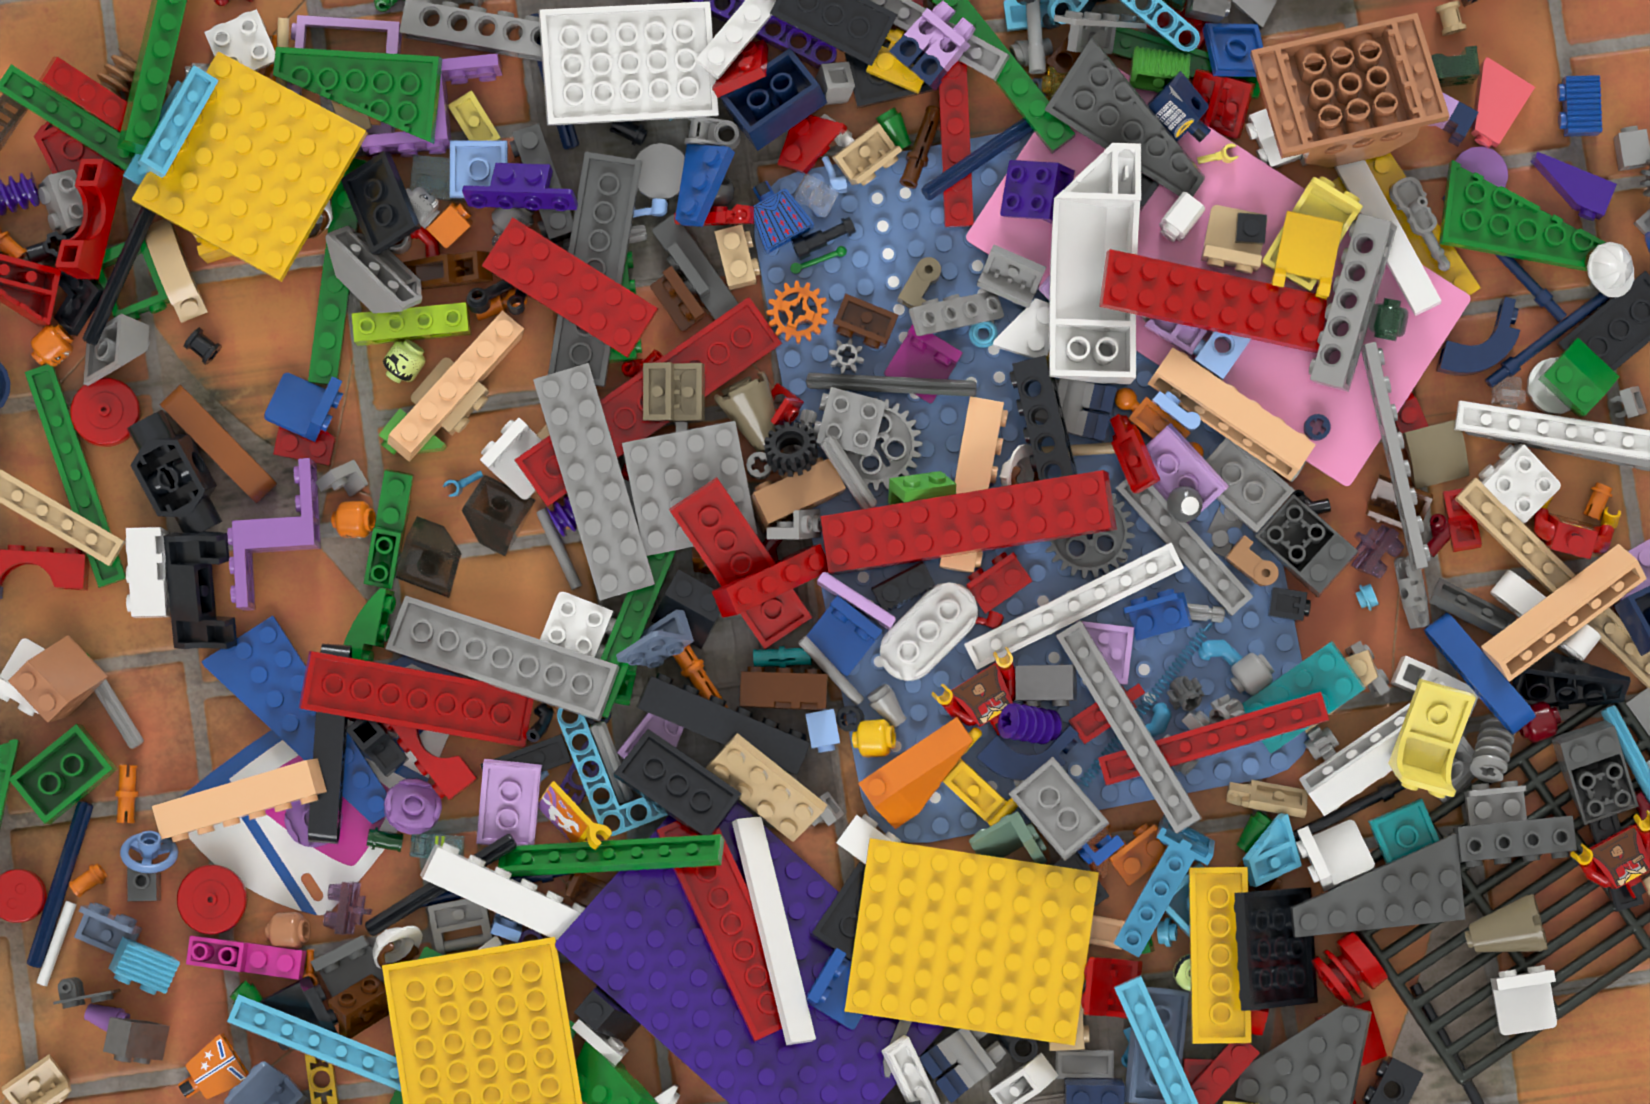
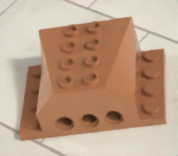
M1418 13L1254 49L1250 53L1281 159L1303 154L1306 164L1332 168L1380 157L1414 140L1418 135L1420 127L1448 121L1450 117Z

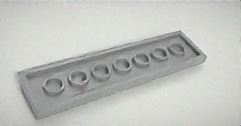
M589 363L533 379L599 601L654 585V579Z
M406 595L385 648L389 652L473 680L482 681L494 687L597 721L601 720L620 668L616 664Z

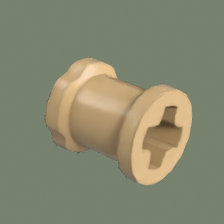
M1460 1L1449 2L1435 8L1436 13L1440 15L1443 25L1442 36L1455 34L1467 29L1466 24L1462 23L1458 8L1461 6Z

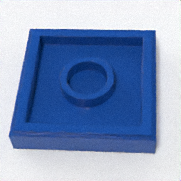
M1205 23L1202 30L1213 76L1256 77L1250 53L1251 50L1263 48L1258 24Z

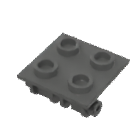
M77 977L62 979L58 984L60 1001H55L53 1004L62 1003V1007L65 1009L85 1005L84 999L91 998V1003L114 999L113 993L121 992V990L116 989L85 995L81 979Z

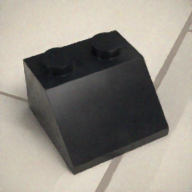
M678 569L656 610L652 622H658L677 609L685 611L694 640L691 644L702 649L721 616L711 592L715 589Z

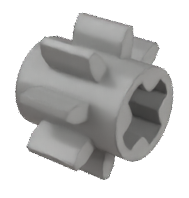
M851 338L848 344H842L841 341L837 340V351H829L830 356L836 357V360L831 363V368L838 365L841 368V374H844L845 370L849 369L855 374L856 363H864V359L857 356L862 351V346L855 348L852 345ZM845 351L851 352L852 358L848 360V363L843 362L842 356H840L844 355Z
M1228 694L1210 703L1213 708L1209 713L1212 724L1244 715L1245 713L1242 703L1238 699H1230Z
M1316 725L1306 733L1309 739L1304 744L1315 760L1322 757L1326 761L1336 754L1334 748L1339 745V742L1328 726L1321 730Z

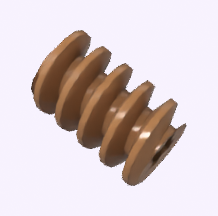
M118 48L122 57L112 55L111 59L115 66L106 63L104 68L108 75L99 72L97 77L101 82L100 85L123 99L120 91L130 93L127 82H133L137 61Z

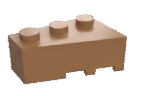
M817 458L815 466L810 464V471L802 470L803 475L798 476L797 472H793V477H788L786 472L784 476H781L782 480L772 484L769 480L755 487L756 492H753L751 496L754 517L763 534L767 532V527L777 524V521L792 520L794 510L813 509L844 493L846 487L829 459Z

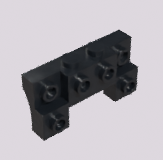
M204 531L198 534L173 532L164 535L166 578L168 581L174 648L229 649L237 646L235 617L216 616L212 564L220 565L229 561L227 533Z

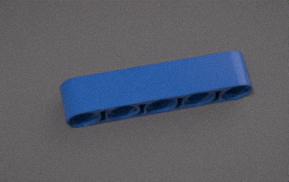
M1446 612L1424 629L1426 636L1508 732L1512 735L1536 717L1528 703L1449 613Z

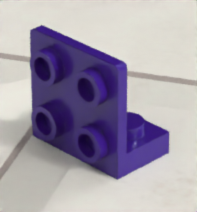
M1010 160L1000 215L1011 218L1041 219L1052 224L1054 198L1073 181L1075 170L1055 162Z

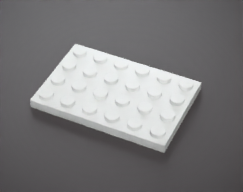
M710 2L539 10L547 126L717 117L719 115L717 96L712 90L716 78L696 63V58L713 39Z

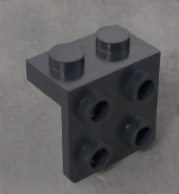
M309 976L259 1002L338 1034L335 1025L339 1024L338 1019L331 1008L326 1010L322 1001L326 1000L327 997L320 984L314 986ZM278 1043L282 1050L290 1049V1047Z

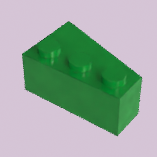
M585 1041L576 1061L583 1102L587 1104H659L642 1084L629 1074L622 1062L619 1061L615 1066L591 1044Z

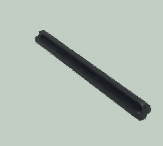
M141 206L82 337V340L90 345H97L156 213Z
M506 834L474 854V856L486 861L484 866L487 867L516 849L517 843L511 834ZM429 882L366 921L365 928L371 936H376L448 890Z

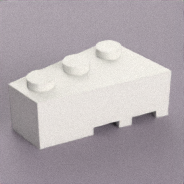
M161 527L126 528V553L128 558L126 581L129 583L130 594L126 597L127 611L131 612V617L134 618L170 617L163 538L164 535L169 534V531Z

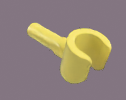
M1230 143L1219 152L1197 157L1198 164L1215 160L1231 163L1239 156L1229 157L1226 154V150L1235 148L1236 145Z

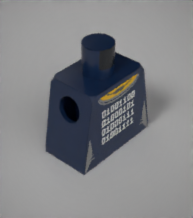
M1181 71L1147 104L1176 141L1189 132L1200 143L1211 131L1200 120L1209 108L1208 103Z

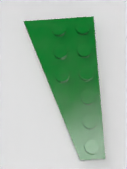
M276 47L274 76L434 144L442 68L441 57Z
M1454 160L1449 162L1439 244L1587 271L1584 264L1586 255L1598 245L1607 243L1581 228L1576 229L1555 214L1552 216L1540 209V206L1514 192L1490 183L1484 179V176L1462 168L1460 163Z

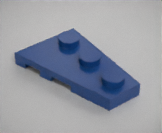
M687 144L675 220L681 225L703 227L735 154L730 147Z

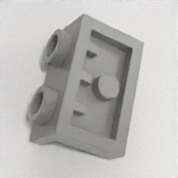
M820 509L794 510L793 520L777 521V527H767V539L819 538L820 532H822Z
M1518 781L1500 782L1501 788L1494 789L1489 788V783L1472 785V791L1464 792L1468 826L1527 820L1524 792L1527 791L1526 785L1518 786Z

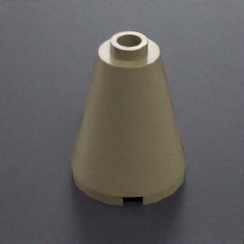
M763 371L757 373L759 379L756 378L752 381L750 376L723 389V397L716 394L714 399L729 419L736 422V427L757 452L763 451L765 453V437H769L768 432L770 430L776 432L775 426L777 425L771 422L776 410L768 377Z
M1533 894L1526 895L1469 924V931H1465L1468 947H1474L1476 953L1532 952L1548 949L1540 913Z

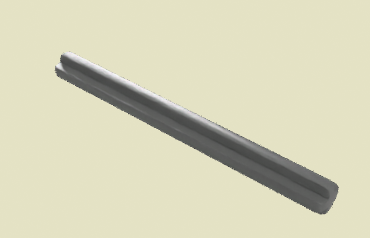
M808 373L806 379L807 387L810 389L830 390L833 387L849 391L973 397L977 393V383L972 380Z

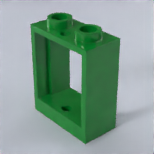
M146 238L137 255L143 254L159 294L123 309H120L116 301L112 310L114 318L124 314L135 320H140L141 314L148 311L151 314L161 312L167 308L166 304L170 303L151 257ZM125 242L105 250L99 275V282L103 288H105L108 282L104 269L116 264Z

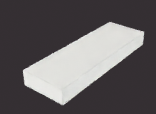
M903 1035L882 1050L906 1103L920 1100L921 1104H941L908 1036Z

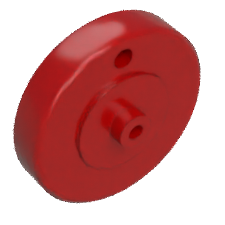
M101 378L89 386L83 385L77 391L71 403L70 416L75 430L85 441L99 447H112L125 442L131 437L126 428L140 421L141 408L137 396L127 384L114 378Z
M205 865L194 869L183 879L177 892V907L180 916L190 928L203 934H219L232 929L242 919L247 908L248 896L243 881L234 871L220 865Z

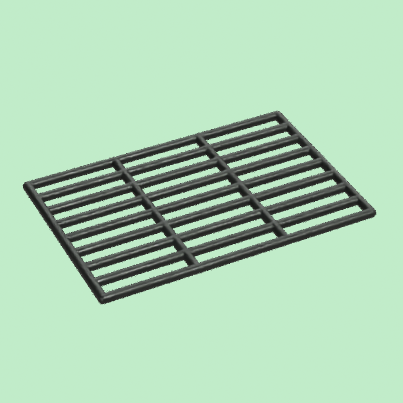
M1624 699V702L1614 703L1622 714L1626 726H1630L1639 739L1636 744L1640 752L1642 753L1646 750L1650 755V736L1626 704L1627 701ZM1610 704L1586 706L1558 725V731L1555 736L1570 732ZM1553 737L1533 742L1512 756L1507 763L1508 770L1503 774L1505 776L1519 766L1528 778V781L1521 785H1526L1527 791L1524 792V797L1536 790L1545 805L1528 815L1527 820L1544 819L1550 814L1553 817L1567 816L1561 807L1573 800L1569 788L1554 797L1545 784L1562 772L1558 761L1539 774L1529 761L1531 757L1551 745V738ZM1636 778L1631 780L1634 792L1640 789ZM1478 779L1429 813L1439 840L1445 837L1442 836L1434 823L1464 804V792L1472 791V785L1489 783L1490 786L1493 783ZM1638 811L1620 823L1622 830L1636 823L1633 817L1635 814L1639 816ZM1580 816L1573 820L1577 847L1576 854L1578 856L1583 852L1581 844H1584L1587 848L1594 846V842L1586 845L1578 833V830L1586 826L1583 824ZM1466 822L1460 827L1468 826V823ZM1379 847L1370 852L1374 863L1383 858ZM1518 857L1477 886L1467 872L1472 867L1466 868L1465 862H1461L1462 886L1466 890V893L1463 895L1464 908L1474 902L1484 917L1526 895H1536L1579 866V863L1572 857L1568 858L1498 907L1492 909L1483 895L1533 861L1523 862V857ZM1587 880L1540 912L1542 925L1600 885ZM1602 887L1610 901L1547 943V950L1535 951L1526 958L1522 952H1508L1516 964L1508 970L1516 969L1517 974L1528 973L1527 967L1535 966L1613 913L1614 908L1608 888ZM1630 908L1618 911L1626 925L1555 972L1556 982H1550L1551 989L1632 934H1634L1642 946L1641 950L1559 1006L1554 1001L1557 1021L1650 958V937L1643 928L1650 923V908L1638 917H1635ZM1443 922L1419 924L1383 950H1381L1372 936L1382 928L1355 931L1382 966L1388 976V981L1458 1084L1463 1085L1543 1031L1518 1033L1463 1071L1454 1056L1498 1026L1496 1013L1448 1046L1445 1045L1437 1032L1493 994L1491 982L1432 1022L1429 1021L1421 1008L1502 952L1480 953L1414 998L1405 983L1467 942L1465 931H1469V926L1399 974L1395 971L1389 959Z

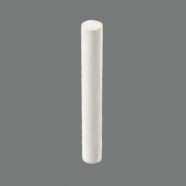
M66 901L39 973L37 984L48 986L77 905L75 903Z

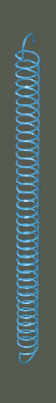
M1208 624V626L1205 629L1199 628L1200 633H1196V636L1198 638L1192 637L1194 642L1189 641V644L1191 646V643H1193L1198 647H1201L1194 640V638L1203 643L1204 641L1197 634L1207 639V637L1201 632V630L1205 631L1210 624ZM1186 645V649L1188 651L1182 650L1184 655L1179 654V657L1181 659L1175 658L1177 663L1172 662V665L1175 668L1169 666V670L1171 672L1165 671L1167 676L1162 675V678L1164 680L1158 679L1160 684H1155V686L1158 689L1152 688V691L1154 693L1148 692L1150 697L1145 696V699L1148 702L1142 700V704L1144 706L1138 705L1141 711L1136 709L1137 711L1143 713L1144 715H1147L1141 707L1147 709L1148 711H1150V709L1143 702L1153 707V704L1147 698L1151 699L1154 702H1157L1151 696V694L1155 695L1158 698H1160V696L1153 689L1164 694L1157 685L1167 690V688L1160 681L1170 685V683L1164 677L1170 679L1171 681H1173V679L1168 675V673L1177 677V675L1170 668L1180 673V671L1176 668L1174 664L1178 665L1181 668H1184L1177 661V659L1187 664V662L1181 656L1191 660L1185 654V652L1194 656V654L1187 648L1189 647L1197 652V650L1193 646L1190 647ZM1115 734V737H1116L1117 740H1115V739H1113V738L1111 739V741H1112L1115 745H1113V744H1111V743H1108V746H1109L1110 748L1104 747L1105 750H1106V752L1101 751V754H1102L1103 756H1105L1103 753H1105L1106 755H1109V754H1110V753L1107 751V749L1110 750V751H1112V752H1114V753H1116V751H1115L1110 745L1116 747L1117 749H1120V748L1117 746V744L1114 742V741H1116V742H1118V743L1121 744V742H1120V740L1117 738V735H1116V734ZM1094 760V762L1097 764V766L1094 765V764H1091V767H1092L1094 770H1092V769H1090V768H1087L1090 774H1088V773H1086V772L1084 773V775H1085L1088 779H1086V778H1084V777H1081V780H1082L1084 783L1079 782L1077 785H1079V784L1081 783V784L1085 785L1086 787H1089V785L1083 780V779H1085V780L1089 781L1090 783H1092V781L1090 780V778H1089L1087 775H1089V776H1091L1092 778L1096 779V777L1090 772V770L1093 771V772H1095L1096 774H1099V772L1093 767V766H1095V767H1097L1098 769L1101 770V767H1100V766L1098 765V763H1097V762H1099L1098 760Z

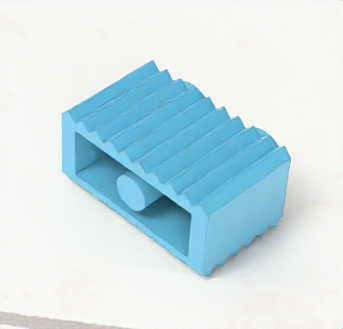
M122 937L108 969L115 973L114 979L130 985L132 980L140 983L139 988L147 993L155 995L157 991L166 994L180 962L170 955Z

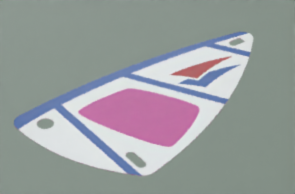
M404 656L388 663V665L467 678ZM348 719L347 728L354 722ZM392 728L388 733L397 743L396 740L399 738V735ZM419 729L423 746L432 755L440 757L449 734ZM270 730L207 775L181 797L304 760L273 730ZM360 749L387 792L392 786L394 787L399 781L404 779L417 778L427 782L430 777L429 774L423 776L414 764L417 758L411 751L406 754L409 760L390 776L385 777L371 758ZM343 797V819L338 844L328 843L320 847H307L295 842L288 834L285 826L286 810L275 812L274 808L265 810L266 816L249 820V816H244L240 818V824L224 828L223 823L214 825L215 831L198 835L197 831H193L188 834L189 839L215 865L224 866L234 871L248 889L289 908L313 915H324L329 913L351 891L384 851V849L376 847L375 850H371L372 847L366 846L369 829L375 830V827H378L380 831L396 833L398 830L389 824L386 817L375 824L370 823ZM303 874H311L323 892V899L321 901L313 900L301 881Z

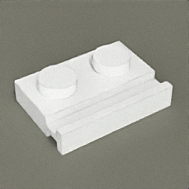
M581 1018L572 1026V1029L615 1066L629 1051L619 1039L596 1032Z

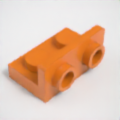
M1147 823L1141 825L1132 832L1135 838L1127 844L1125 843L1107 858L1128 886L1155 867L1167 848L1160 839L1156 838L1158 831L1156 824L1148 826Z

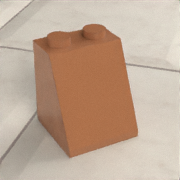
M68 635L29 659L8 682L49 723L70 716L108 676Z

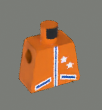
M221 1033L185 1065L191 1076L180 1082L178 1086L187 1099L201 1091L207 1100L239 1085L249 1075V1072L225 1033Z

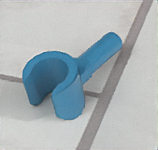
M478 471L459 481L448 480L444 483L443 487L454 483L457 487L456 492L448 496L457 497L462 493L464 487L482 478L483 474L481 471Z

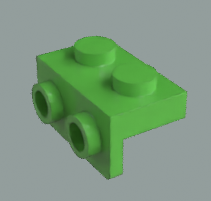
M942 471L889 478L888 504L892 505L956 494L957 484Z

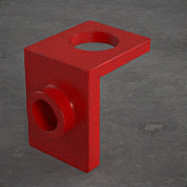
M776 383L771 391L773 402L779 394H783L787 398L783 400L778 410L775 408L776 413L771 422L775 425H784L785 422L791 424L798 417L804 401L780 383Z

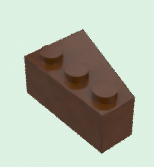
M748 666L747 672L741 671L740 707L826 710L828 674H822V670L805 669V673H793L792 668H776V672H764L765 667Z

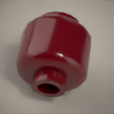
M1545 701L1529 705L1536 717L1519 730L1522 738H1528L1529 741L1535 743L1555 736L1558 731L1557 724L1561 723V717L1557 708H1551Z

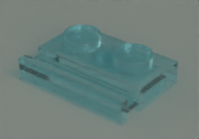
M413 155L410 190L413 191L416 187L421 186L437 200L467 203L465 199L450 198V158Z

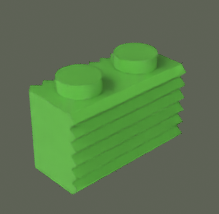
M1139 46L1134 47L1130 66L1129 83L1136 89L1160 92L1180 71L1189 80L1191 55L1189 53L1185 55L1179 52H1167L1161 49L1139 48Z

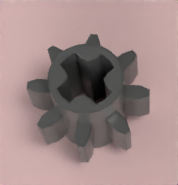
M1187 676L1177 677L1171 682L1170 690L1167 691V695L1170 698L1169 702L1175 710L1180 707L1184 711L1196 709L1202 701L1201 697L1204 696L1201 690L1202 685L1196 677L1191 680Z

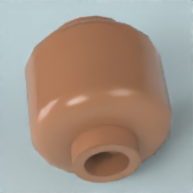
M298 912L276 913L265 928L266 938L271 941L273 947L298 950L310 939V923Z

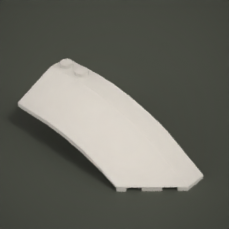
M1112 143L1054 198L1050 258L1049 377L1101 384H1131L1136 378V315L1099 307L1106 252L1109 249L1136 255L1138 252L1141 201V144Z

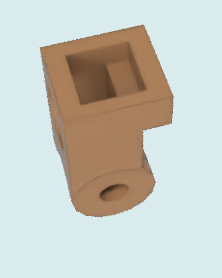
M1245 535L1241 536L1224 560L1259 586L1273 584L1279 574L1277 566L1271 561L1261 559L1249 548L1254 542Z

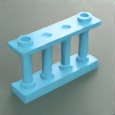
M193 65L183 83L178 80L176 81L162 106L158 127L142 155L135 153L123 174L124 177L140 185L145 175L150 171L161 178L166 175L219 80Z

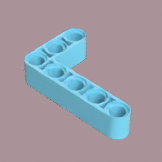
M1051 0L1047 7L1048 16L1054 20V15H1056L1055 8L1059 3L1065 2L1068 5V11L1080 12L1089 0ZM1119 0L1174 47L1189 52L1198 46L1200 42L1199 32L1162 0H1148L1147 6L1141 10L1136 7L1135 0ZM1167 12L1170 16V22L1166 27L1161 28L1157 24V17L1160 13ZM1189 30L1192 36L1191 41L1183 46L1179 43V35L1182 31Z
M558 709V723L598 824L603 825V821L608 815L617 816L620 820V826L611 835L615 836L668 815L644 797L619 806L585 717L578 714L577 721L568 724L561 717L564 709ZM578 734L585 735L589 741L588 747L582 751L576 750L572 746L574 736ZM587 761L596 762L599 766L597 776L592 778L585 776L582 771L584 763ZM597 788H605L609 792L610 797L607 803L600 805L593 800V792ZM635 804H641L647 810V815L642 821H636L631 817L630 811Z

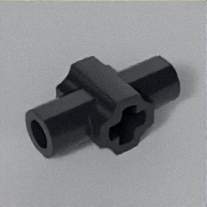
M78 230L64 235L58 234L57 231L47 234L46 241L25 248L28 260L34 263L52 260L56 263L58 252L55 249H50L51 243L55 242L56 246H60L61 240L70 239Z

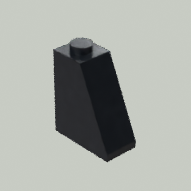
M598 986L591 991L574 1011L596 1032L625 1042L641 1025Z

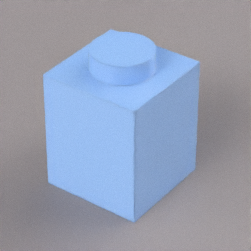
M834 709L805 714L811 748H818V753L835 750V744H840Z

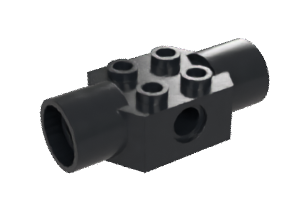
M163 410L126 428L139 451L130 466L157 516L175 517L183 533L198 534L222 522L210 499L217 485L190 435L175 434Z

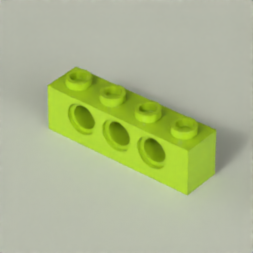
M466 302L413 307L400 312L352 313L354 342L357 346L395 343L396 341L404 342L405 339L415 341L471 335L469 307Z

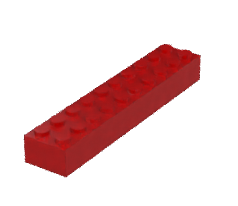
M1104 470L820 516L828 573L835 575L1117 530L1109 473Z

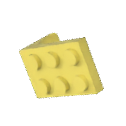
M1320 176L1319 179L1313 177L1292 212L1343 222L1341 242L1352 222L1363 208L1359 203L1360 199L1348 191H1345L1343 194L1334 188L1335 184L1325 177ZM1283 227L1261 264L1273 271L1276 265ZM1286 274V279L1308 292H1311L1317 282L1316 279Z
M1419 679L1388 762L1395 773L1394 775L1402 782L1401 785L1414 791H1417L1418 788L1428 790V793L1438 798L1455 796L1456 790L1451 782L1452 764L1476 699L1474 694Z

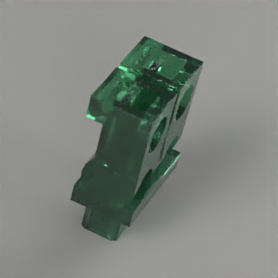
M1477 46L1465 47L1458 56L1447 57L1443 54L1431 56L1441 87L1473 84L1480 74Z

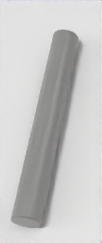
M547 508L537 511L536 514L571 590L581 587L582 584Z
M804 636L798 642L855 706L864 700V697L807 636Z

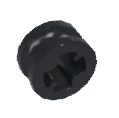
M844 706L838 711L836 716L838 726L844 731H856L859 723L865 720L863 711L856 706ZM854 712L856 716L853 718H857L856 723L846 725L845 713L851 714Z

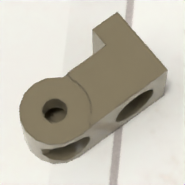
M932 257L921 259L899 294L897 302L909 309L921 306L923 302H926L923 299L930 285L935 284L939 280L941 274L940 263Z

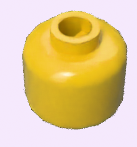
M885 719L864 720L859 723L857 731L852 733L853 747L858 748L860 754L865 758L885 757L890 754L891 749L896 747L895 728L890 726Z

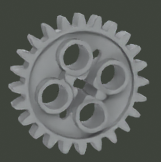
M888 399L884 401L885 409L882 418L888 421L889 428L885 432H878L876 441H883L880 448L888 459L890 466L886 467L875 448L871 456H864L844 450L867 487L869 483L873 484L875 492L878 491L879 484L882 483L886 490H889V478L899 477L900 475L909 476L906 470L907 467L912 469L917 467L912 458L921 457L920 453L914 451V448L922 446V442L914 440L915 437L921 434V431H912L911 429L916 424V420L907 422L906 418L909 411L907 410L902 414L898 413L900 405L898 403L892 409L889 408ZM896 442L903 446L904 452L901 456L892 457L889 455L887 447L891 443ZM867 457L876 458L879 463L878 469L873 472L866 471L862 465L864 459Z

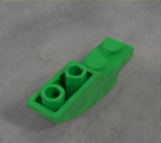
M389 469L384 471L364 584L388 589L393 588L408 520L414 474Z
M380 588L357 615L343 644L352 646V658L373 662L374 653L372 647L384 648V643L388 641L390 636V626L388 625L390 614L394 612L396 606L395 591Z

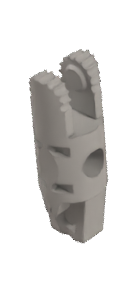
M1409 555L1406 558L1398 557L1394 560V567L1402 606L1410 629L1429 626L1428 599L1421 569L1412 571Z

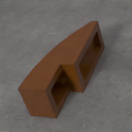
M471 251L455 255L443 254L403 262L420 279L421 290L493 281L492 272L482 267L490 252Z

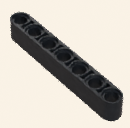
M322 643L320 653L352 658V646ZM316 712L313 759L318 758L327 792L317 795L318 800L310 803L308 842L338 844L347 740V731L345 729L348 725V717Z

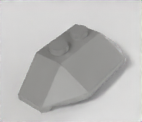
M349 226L326 234L325 239L336 277L372 313L400 312L421 303L420 279L389 249L379 255L371 254L364 235L355 232V229Z

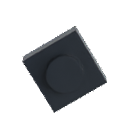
M1238 213L1235 243L1264 245L1267 215Z

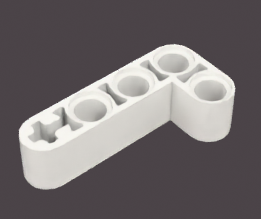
M1510 570L1505 572L1490 591V594L1519 618L1546 598ZM1586 624L1559 644L1557 648L1568 657L1583 661L1601 639V635Z

